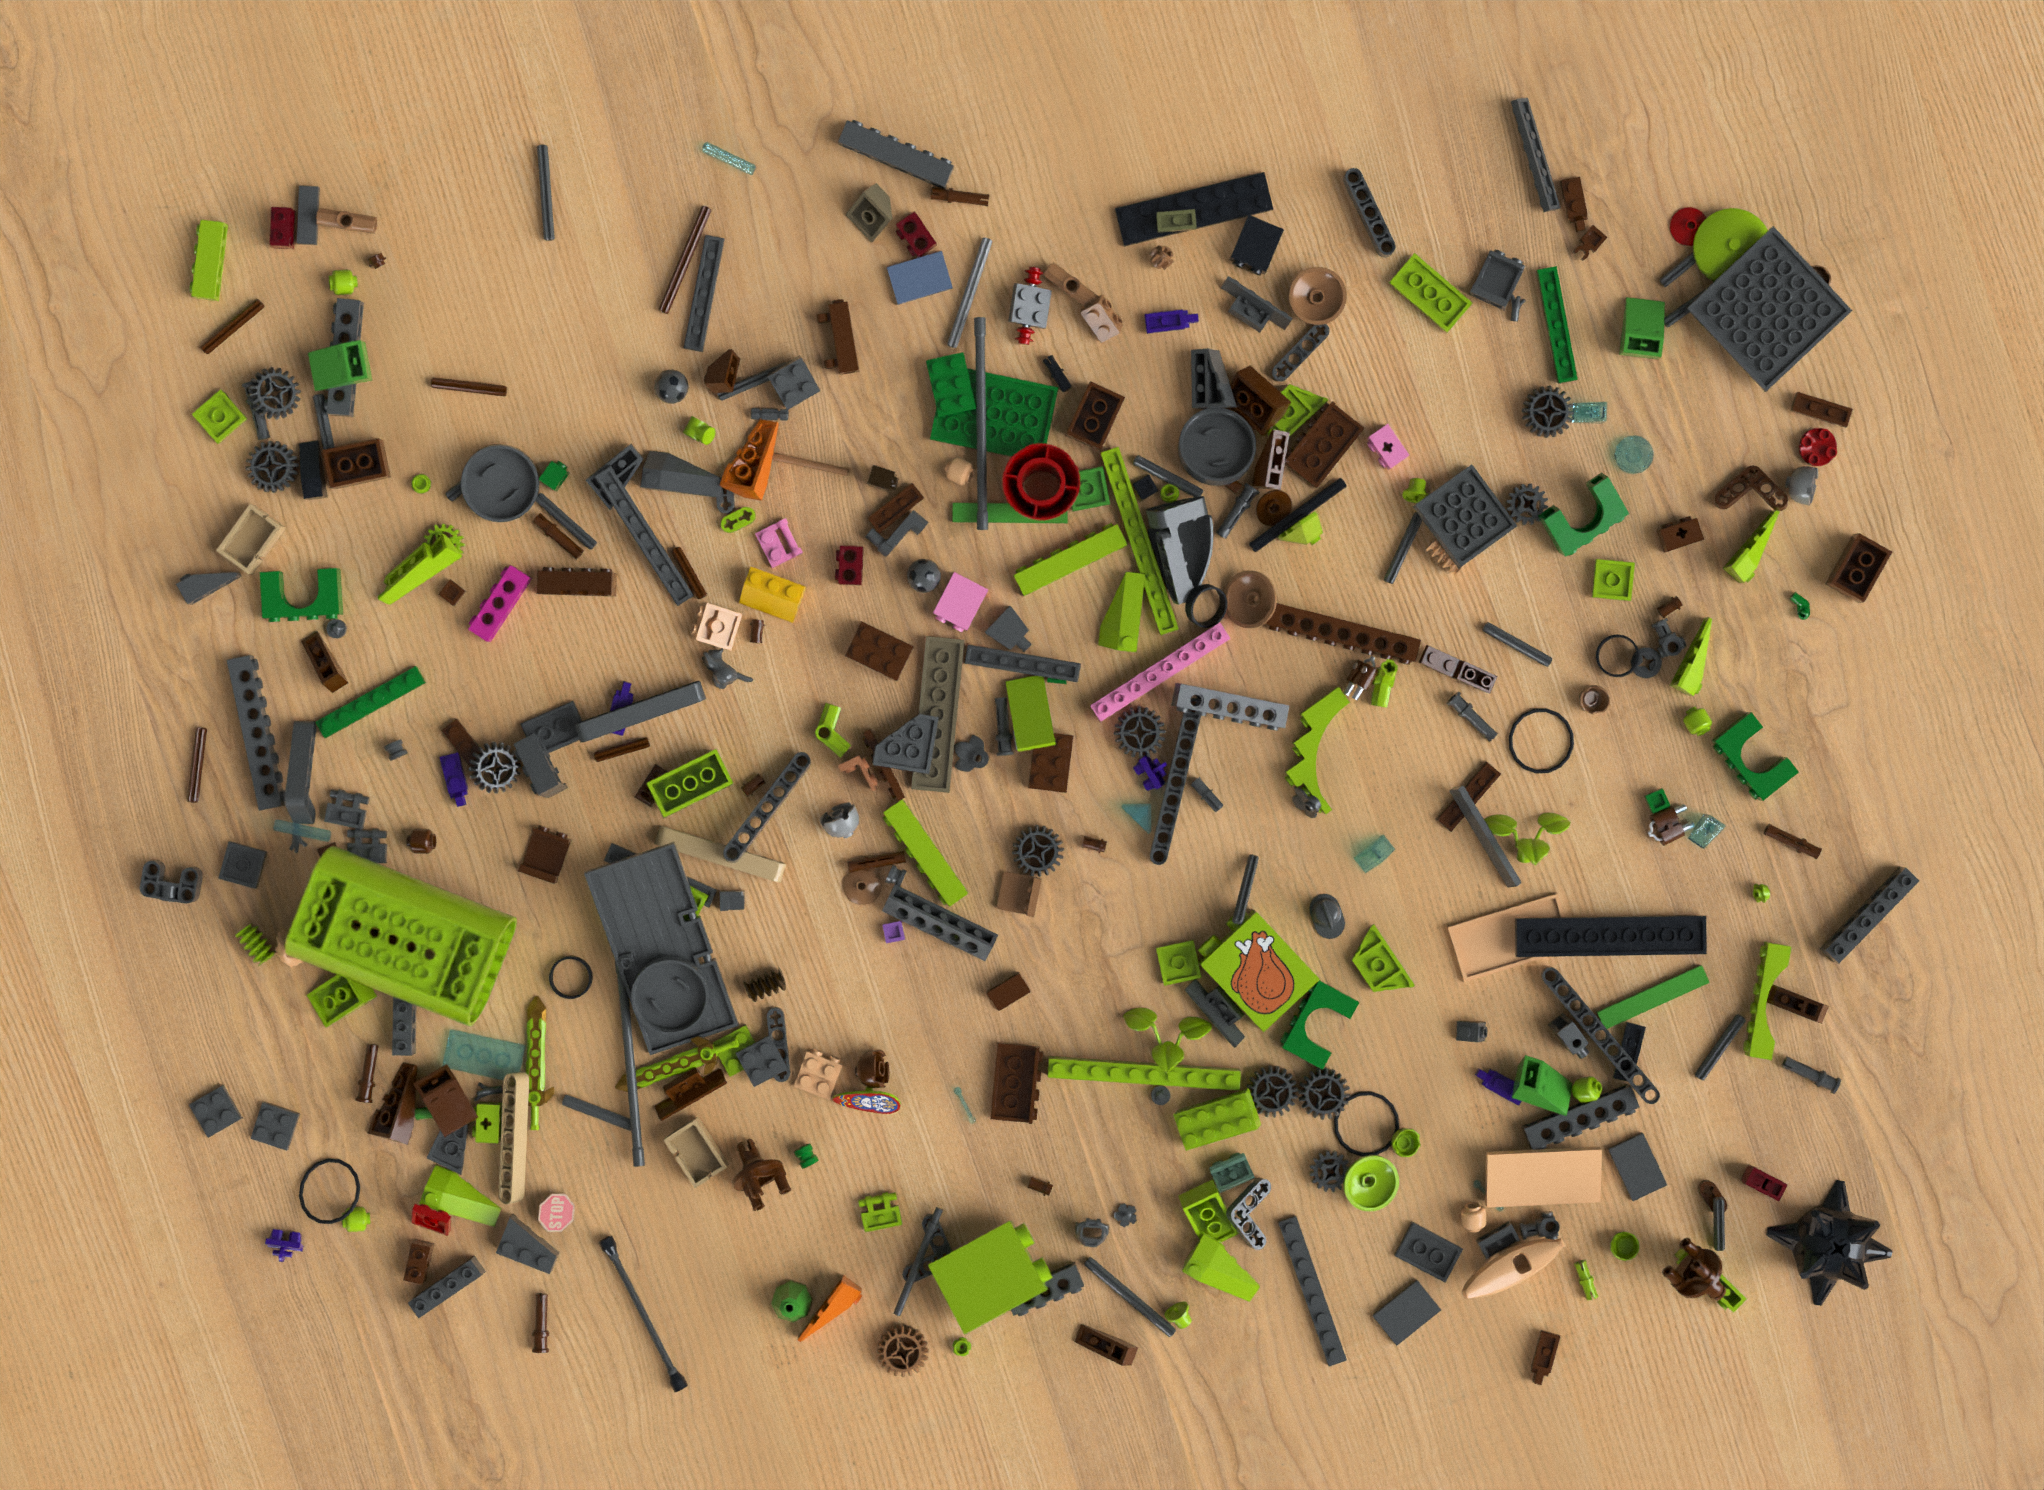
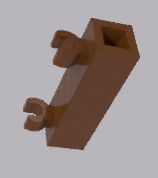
M843 299L833 300L832 304H828L830 313L817 314L818 324L831 322L837 359L824 360L825 368L839 367L840 375L859 372L849 304L844 302Z

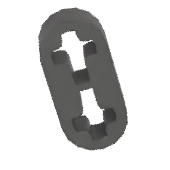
M722 488L721 498L716 497L717 508L720 512L728 514L735 508L734 493L727 489V494H724ZM724 497H727V502L731 503L728 510L721 507V504L724 503Z

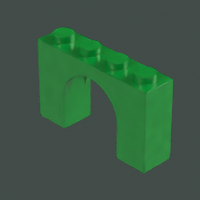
M1603 473L1598 474L1585 483L1596 502L1595 516L1586 526L1580 528L1570 527L1561 510L1554 505L1538 515L1558 552L1565 557L1576 553L1577 549L1581 546L1591 543L1594 537L1607 532L1609 527L1615 523H1620L1629 514L1611 480Z
M317 569V598L310 606L301 609L292 606L285 597L283 572H260L262 618L268 619V622H280V618H287L288 621H299V617H307V620H319L318 616H326V619H338V615H343L341 569Z
M1747 712L1711 740L1714 744L1712 747L1719 755L1722 754L1726 760L1724 762L1729 769L1736 771L1738 774L1736 777L1740 783L1748 786L1750 789L1748 792L1754 800L1764 801L1798 774L1799 771L1788 757H1782L1767 770L1760 773L1752 772L1746 768L1741 758L1742 747L1750 737L1763 728L1753 713Z
M1319 980L1308 990L1310 992L1306 999L1303 998L1298 1007L1300 1011L1297 1016L1294 1015L1289 1023L1291 1028L1288 1033L1284 1032L1280 1042L1283 1049L1323 1070L1332 1053L1308 1038L1305 1031V1023L1308 1016L1316 1009L1329 1008L1351 1019L1359 1002Z

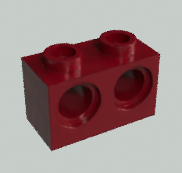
M271 207L270 246L275 249L294 250L296 211L292 208Z
M915 211L896 224L897 230L895 232L901 240H906L908 243L906 248L912 256L916 255L919 258L937 246L936 241ZM913 224L915 226L914 231L907 233L904 230L905 225ZM919 239L926 242L925 247L922 249L915 246V242Z
M840 546V550H836V561H839V569H835V580L838 581L839 585L862 586L864 547ZM847 551L854 552L855 558L852 561L845 560L844 555ZM846 570L854 572V578L850 581L845 580L843 577Z
M1748 1164L1740 1180L1749 1187L1777 1201H1780L1788 1186L1783 1181Z

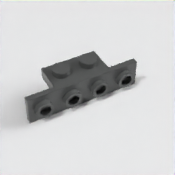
M1229 276L1221 287L1237 298L1228 312L1259 333L1268 320L1285 330L1293 319L1286 312L1279 310L1269 301L1264 300L1254 291L1249 290Z
M1194 979L1185 991L1234 1048L1237 1047L1245 1036L1234 1023L1242 1018L1244 1013L1220 985L1208 993Z

